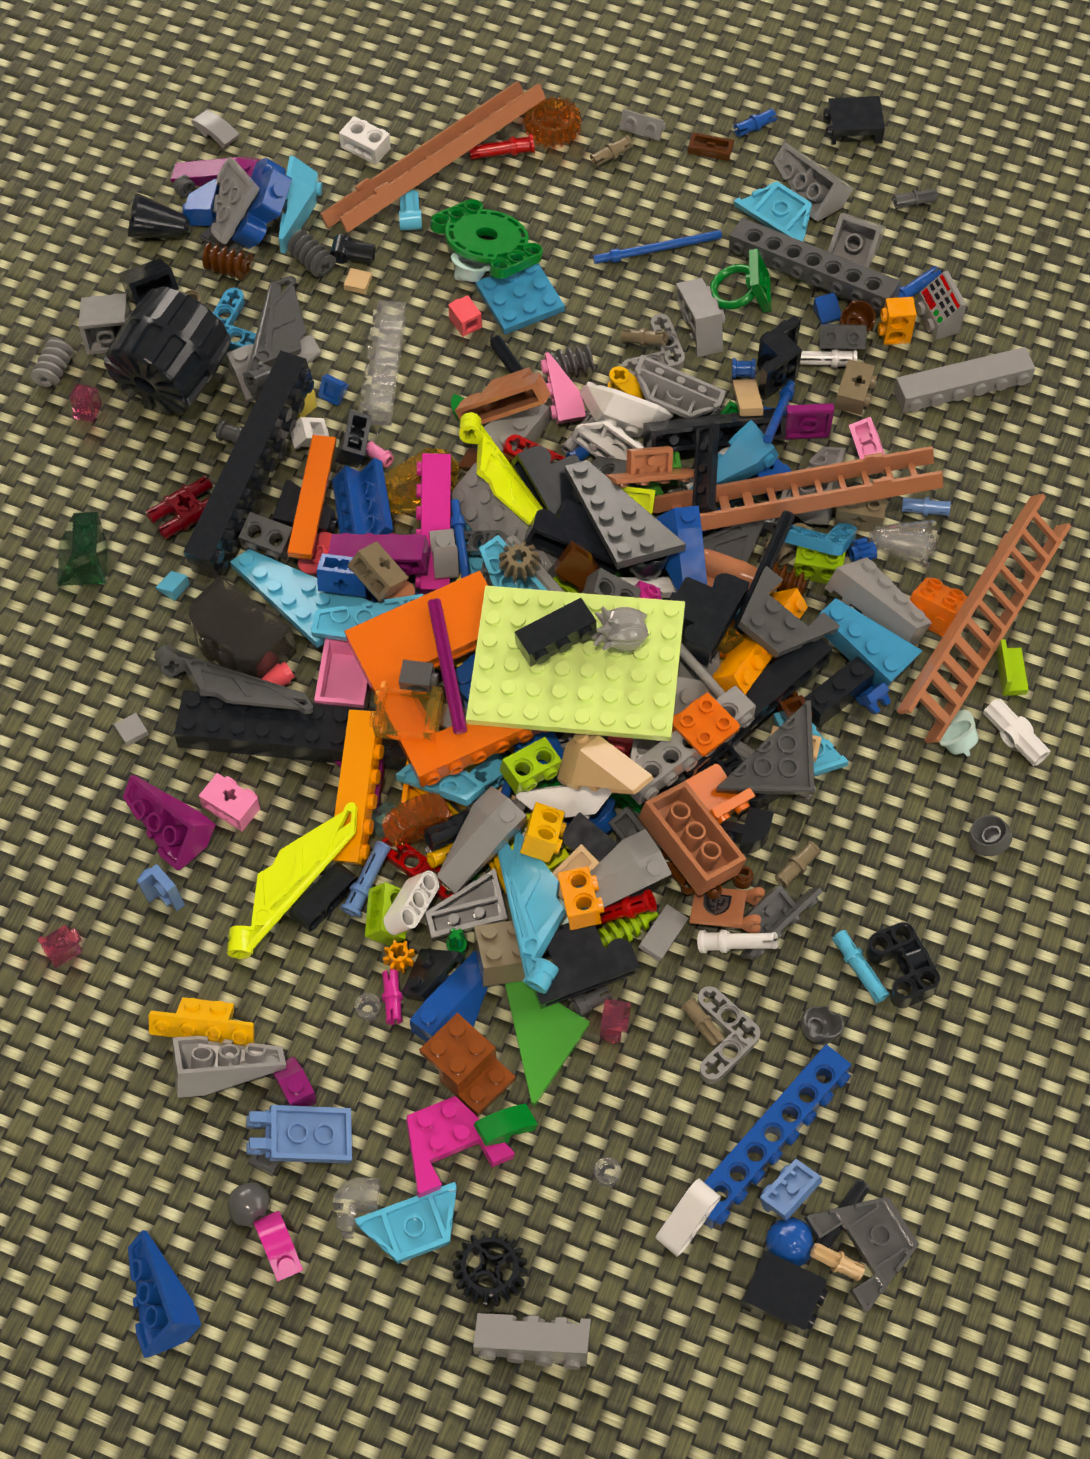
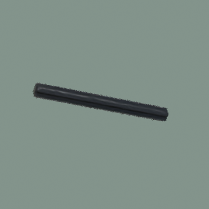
M784 510L780 516L728 638L731 641L738 642L744 634L738 625L763 569L767 566L772 570L795 518L792 512Z

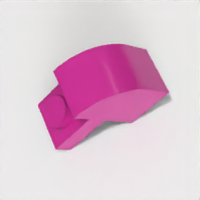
M276 1211L254 1221L253 1223L277 1282L303 1271L280 1212Z

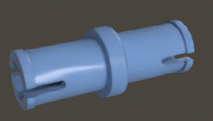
M903 497L902 512L922 513L923 516L933 514L949 517L951 501L929 500V497H925V499Z

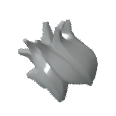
M602 607V613H595L603 626L597 628L598 632L592 635L591 638L596 639L594 646L605 643L603 646L604 651L612 647L621 651H633L639 648L649 636L644 622L647 614L630 607H619L608 611Z

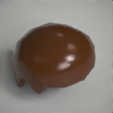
M852 301L842 311L839 321L840 324L868 325V334L875 324L876 312L872 305L865 301Z

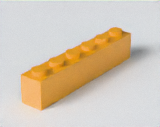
M798 588L774 592L772 595L776 601L799 619L808 608ZM744 632L712 677L725 692L736 685L746 695L773 655Z
M349 709L334 817L343 812L348 803L353 802L358 807L355 835L332 860L334 863L340 862L344 865L364 866L370 856L369 835L373 833L374 829L372 812L377 806L375 790L376 784H379L381 777L380 770L378 769L379 760L384 755L382 738L387 732V720L385 716L377 711ZM351 813L348 814L343 827L351 822Z

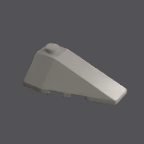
M784 142L773 161L783 179L788 182L791 190L812 203L810 217L816 221H820L843 208L854 189L786 142Z
M312 335L301 338V352L297 356L306 358L309 364L321 355V350ZM253 344L226 353L229 370L246 403L256 400L261 390L257 392L249 391L244 382L243 373L247 371Z
M822 447L809 460L807 468L844 462L846 448ZM838 481L821 483L823 492L839 488ZM814 485L798 488L800 496L816 493ZM791 489L783 490L780 499L793 497ZM834 507L795 515L804 523L829 525Z
M491 786L473 804L437 877L454 894L460 891L528 823L526 814L507 796Z
M646 829L621 840L590 872L591 876L596 875L599 890L595 891L596 898H602L603 907L672 874L660 849ZM583 885L576 886L575 888H581ZM584 907L580 910H587L589 907Z
M206 1036L172 1038L177 1098L205 1096L286 1069L283 1047L258 1043H249L247 1046L235 1045L233 1040L224 1039L223 1043L208 1041Z

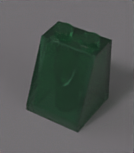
M98 512L73 513L59 542L58 586L106 584L107 540Z

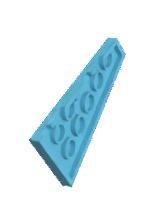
M251 549L230 561L231 567L317 648L324 644L325 638L311 635L316 610L344 605L346 607L358 606L364 602H371L360 596L318 591L316 577Z

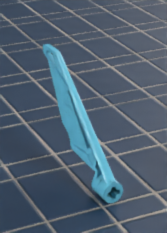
M521 829L515 835L513 850L507 843L498 852V858L525 978L523 982L533 990L546 994L552 984V980L558 974L559 968L550 961L543 959L542 956L566 911L558 900L560 883L542 860L520 853L524 838L521 834Z

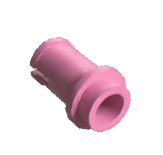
M373 441L367 443L365 455L372 459L381 460L385 468L392 464L394 456L391 451H385Z

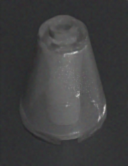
M926 520L877 525L875 530L870 532L869 542L873 541L876 549L880 552L923 568H930L932 562H928L929 556L935 555L937 544V530L933 529V526L937 525V522Z

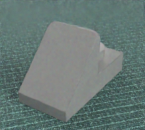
M453 529L429 531L434 579L458 578L457 545H455Z

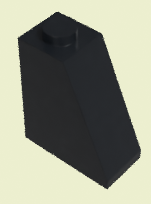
M286 479L272 519L293 528L301 487L291 480ZM323 504L317 534L322 532L335 534L338 528V520H335L334 510Z

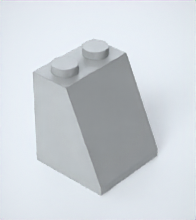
M126 293L81 298L79 329L87 355L106 353L123 323L130 315V306Z

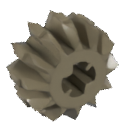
M524 540L521 545H517L515 541L512 542V547L505 545L503 548L504 553L499 554V569L504 571L506 579L513 576L514 583H516L518 578H522L524 582L527 581V576L534 578L536 575L535 570L540 569L539 553L535 552L533 544L526 547Z

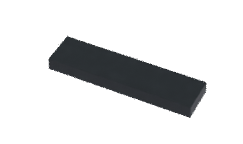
M715 422L696 429L692 506H699L700 514L715 511L720 425Z

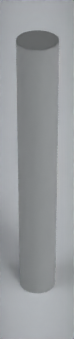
M681 643L680 657L717 698L726 693Z

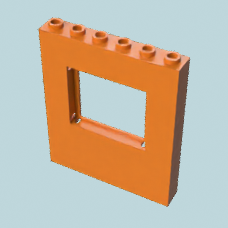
M480 570L344 631L347 643L421 788L426 785H434L441 778L450 774H458L471 764H480L487 757L495 753H504L511 746L519 742L525 743L531 740L534 735L541 732H549L466 724L467 731L465 733L454 734L452 726L436 733L418 696L402 694L400 691L399 677L403 660L433 663L434 669L440 666L428 608V601L430 599L439 598L441 600L453 660L476 650L485 586H488Z

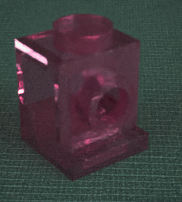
M75 384L69 397L73 409L72 418L94 423L102 406L98 388Z
M66 924L48 936L38 938L42 950L55 969L82 953L79 945L82 941L75 928L69 930Z
M605 999L600 1038L610 1043H620L622 1032L627 1033L631 1012L630 1002Z

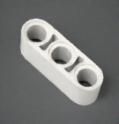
M425 871L406 880L384 917V926L390 934L397 935L418 925L439 889V880L435 873Z
M700 1178L697 1179L656 1235V1239L678 1257L690 1244L719 1202L721 1196Z

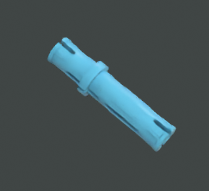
M846 930L838 932L832 940L842 952L843 960L853 968L876 1004L882 1002L890 994L862 955L864 952L861 948H857Z

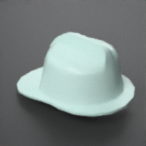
M456 252L451 255V261L455 264L454 277L456 280L477 282L481 280L486 271H490V263L472 261Z
M959 710L939 742L941 746H945L954 755L964 753L968 757L971 756L970 749L979 740L975 721L970 711Z

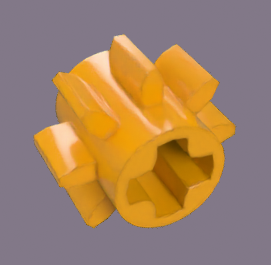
M393 940L390 948L384 947V952L387 956L383 958L384 965L390 964V969L401 971L404 974L408 966H414L411 957L415 956L414 949L408 950L407 941L397 943L396 940Z

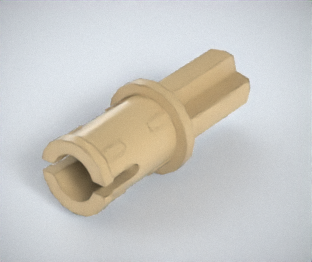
M815 1243L810 1251L812 1258L830 1266L831 1271L834 1273L838 1271L855 1281H859L864 1274L865 1265L848 1258L843 1251L837 1253L820 1243Z

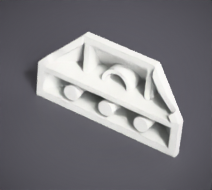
M587 382L580 392L582 399L596 422L608 421L615 427L621 428L629 437L639 438L643 436V423L667 421L674 414L652 402L613 388L595 385L592 382Z
M608 421L577 425L571 438L596 458L601 456L627 460V449L644 448L639 441L633 440L621 428L615 427Z
M566 785L534 788L529 792L522 791L515 794V797L531 810L535 802L565 811L562 821L565 822L564 818L575 817L579 812L590 819L589 815L596 814L611 795V792L608 788L591 791L586 786H582L578 790Z

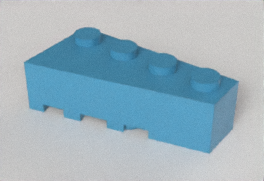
M836 598L822 611L840 625L835 634H827L825 637L850 661L859 656L875 672L874 684L885 682L888 687L922 652L921 649Z

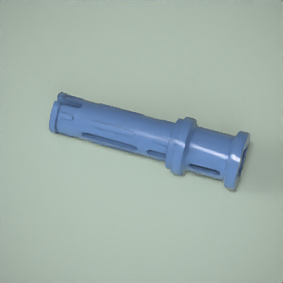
M381 841L375 842L357 882L351 884L349 888L350 893L345 903L340 906L343 912L356 918L361 917V910L366 899H368V890L372 887L391 849L389 845Z

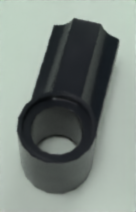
M337 234L334 237L330 255L336 258L335 263L338 264L347 263L348 260L372 264L375 259L376 244L353 241L346 234Z
M470 811L448 817L447 821L423 829L424 840L430 850L454 842Z

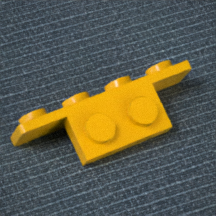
M183 997L176 1013L150 1011L148 1015L149 1034L165 1037L206 1036L208 1041L223 1043L224 1039L233 1040L235 1045L243 1046L254 1043V1023L231 1020L234 1014V1003Z

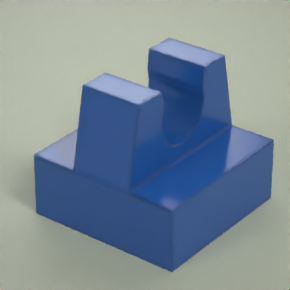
M326 374L322 376L318 397L338 406L342 403L349 385Z
M885 682L872 684L856 697L860 706L864 705L872 714L880 711L877 706L878 700L883 706L891 703L887 694L889 688Z

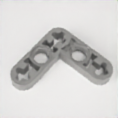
M656 314L651 318L650 330L661 331V327L658 325L661 323L664 326V331L668 333V339L673 341V344L670 346L656 345L659 352L644 356L676 370H681L684 366L685 355L672 322L667 315ZM671 353H673L674 359L677 362H674V360L671 359ZM641 356L625 360L621 367L635 371ZM628 370L632 375L636 377L634 372Z
M707 986L700 990L697 1003L707 1015H711V1020L728 1034L700 1065L699 1074L701 1079L708 1084H715L757 1045L761 1032L757 1024L715 987ZM705 996L708 998L714 996V1004L712 1002L704 1003ZM716 1006L720 1007L717 1013H715ZM730 1011L735 1014L736 1020L732 1023H726L722 1020L721 1015L724 1012ZM740 1021L743 1022V1023H742V1026H741L742 1029H740V1028L738 1027V1025L740 1024ZM743 1030H744L745 1032H747V1033L750 1032V1031H752V1032H753V1036H752L753 1039H751L750 1037H747L746 1039H744V1038H743V1034H744ZM730 1046L735 1048L738 1054L735 1058L729 1059L723 1055V1049ZM719 1059L721 1064L717 1067L716 1075L714 1073L708 1075L707 1066L713 1068Z

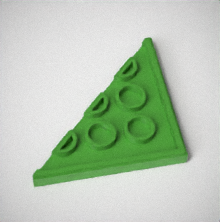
M523 981L505 983L531 1105L535 1107L589 1028L590 1021L560 1003L540 1009L534 990Z

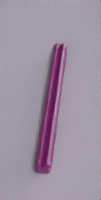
M439 598L430 599L428 601V608L454 734H461L467 731L443 608Z

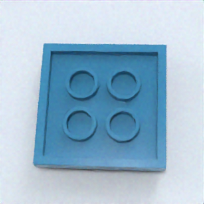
M539 263L507 278L499 279L490 275L475 282L476 289L504 335L565 311L564 303Z

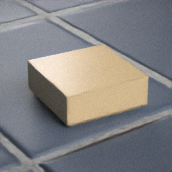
M350 268L344 283V290L366 295L372 280V273Z

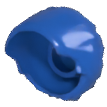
M795 1217L789 1218L787 1221L778 1220L767 1231L766 1243L767 1250L770 1253L799 1267L805 1265L810 1260V1251L814 1245L813 1234L806 1222Z

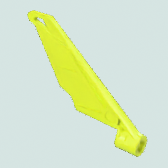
M465 413L460 419L459 437L465 443L478 445L476 474L489 484L493 495L527 525H530L537 511L543 509V507L486 432L483 425H481V418L476 413Z
M348 803L343 812L282 848L273 864L258 873L251 926H232L229 929L228 956L237 959L249 958L259 942L355 835L358 807L355 803ZM351 813V822L343 827L348 814Z

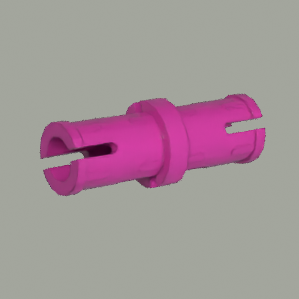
M390 969V975H388L387 970L382 972L384 986L382 1001L385 1003L386 1024L395 1025L394 1020L397 1021V1024L403 1022L400 1003L403 1000V995L399 991V971Z

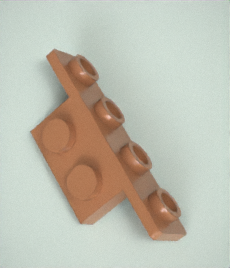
M663 446L627 449L626 473L606 474V476L618 487H627L628 483L649 485L650 481H655L656 483L666 484L670 483V480L673 479L680 482H688L690 478H694V470L690 468L672 469L673 448Z

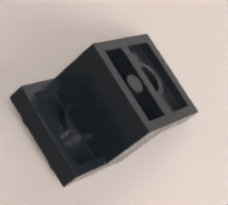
M795 315L788 320H783L778 327L770 332H765L760 338L757 367L761 370L758 390L763 401L782 389L788 381H794L798 378L802 349L797 343L801 321Z

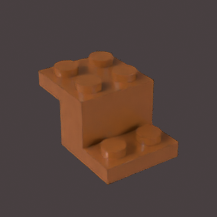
M458 1013L419 1049L420 1054L439 1070L440 1082L478 1117L516 1080V1076L496 1059V1047Z

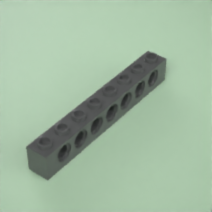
M743 217L729 235L730 251L749 258V250L758 248L765 265L852 301H865L872 305L875 311H881V308H884L886 298H898L900 296V280Z

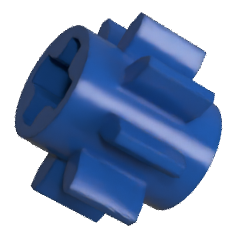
M867 537L853 540L854 546L849 547L851 562L866 557L871 561L877 558L876 545L873 541L868 542Z

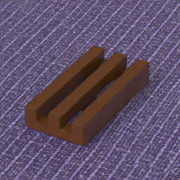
M692 132L687 153L730 161L734 140Z

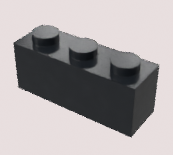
M579 598L515 631V642L530 667L535 664L545 663L551 656L559 652L568 651L572 645L580 641L589 640L597 632L596 619L583 599Z
M859 656L804 697L806 701H811L812 723L817 728H820L852 703L859 694L872 685L875 672Z

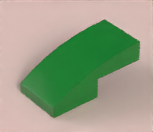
M526 1103L497 1111L474 1123V1127L485 1146L506 1143L512 1135L532 1132L538 1125Z

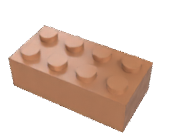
M686 781L644 803L638 818L698 896L739 874L746 861V857Z

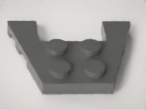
M766 566L738 625L743 632L777 658L801 648L803 644L810 641H818L822 636L832 635L838 631L840 625L824 612L807 626L770 596L781 585L783 579Z
M889 1196L809 1214L804 1218L817 1240L842 1225L872 1272V1277L850 1290L863 1313L871 1309L880 1294L884 1292L896 1273L900 1271L919 1246V1243Z

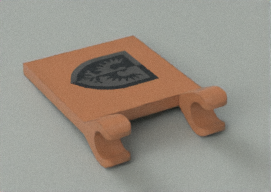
M761 887L750 890L722 888L721 897L718 899L708 898L706 892L700 896L695 892L690 923L742 928L749 933H759L761 917L756 914L743 916L746 901L755 906L765 896V890ZM711 889V890H710L711 892H714V893L718 892L716 889Z

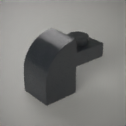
M749 807L745 824L725 821L720 825L734 843L740 844L739 850L742 854H750L760 850L766 844L774 812Z

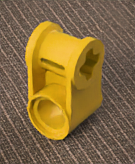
M617 366L610 370L609 388H614L646 400L637 378L626 368Z

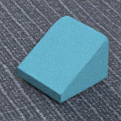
M171 571L156 586V590L175 601L190 585L189 579L184 574Z

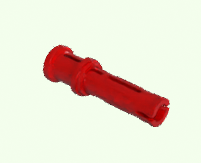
M529 134L528 137L515 138L513 136L506 141L476 145L469 150L470 158L472 160L503 154L517 156L518 153H535L533 134Z
M650 889L644 890L643 894L631 897L628 895L621 902L604 907L605 912L600 913L601 923H608L623 917L632 919L637 914L646 911L655 912L657 910L655 897Z

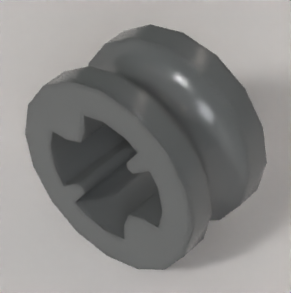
M182 175L175 180L173 189L180 197L185 198L195 190V183L187 175Z

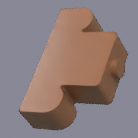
M530 367L493 379L482 393H475L463 399L455 409L459 420L465 413H476L481 418L482 425L545 404L551 393L540 372L532 373Z

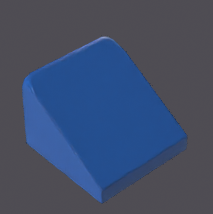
M835 293L826 294L814 299L813 310L821 324L840 320L841 310Z

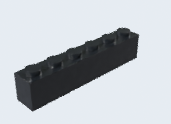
M776 408L763 410L762 416L741 417L738 412L643 423L644 446L646 448L670 446L673 448V451L695 449L696 429L713 422L720 425L719 446L730 445L728 443L730 439L750 420L765 434ZM784 414L773 440L785 439L786 416Z

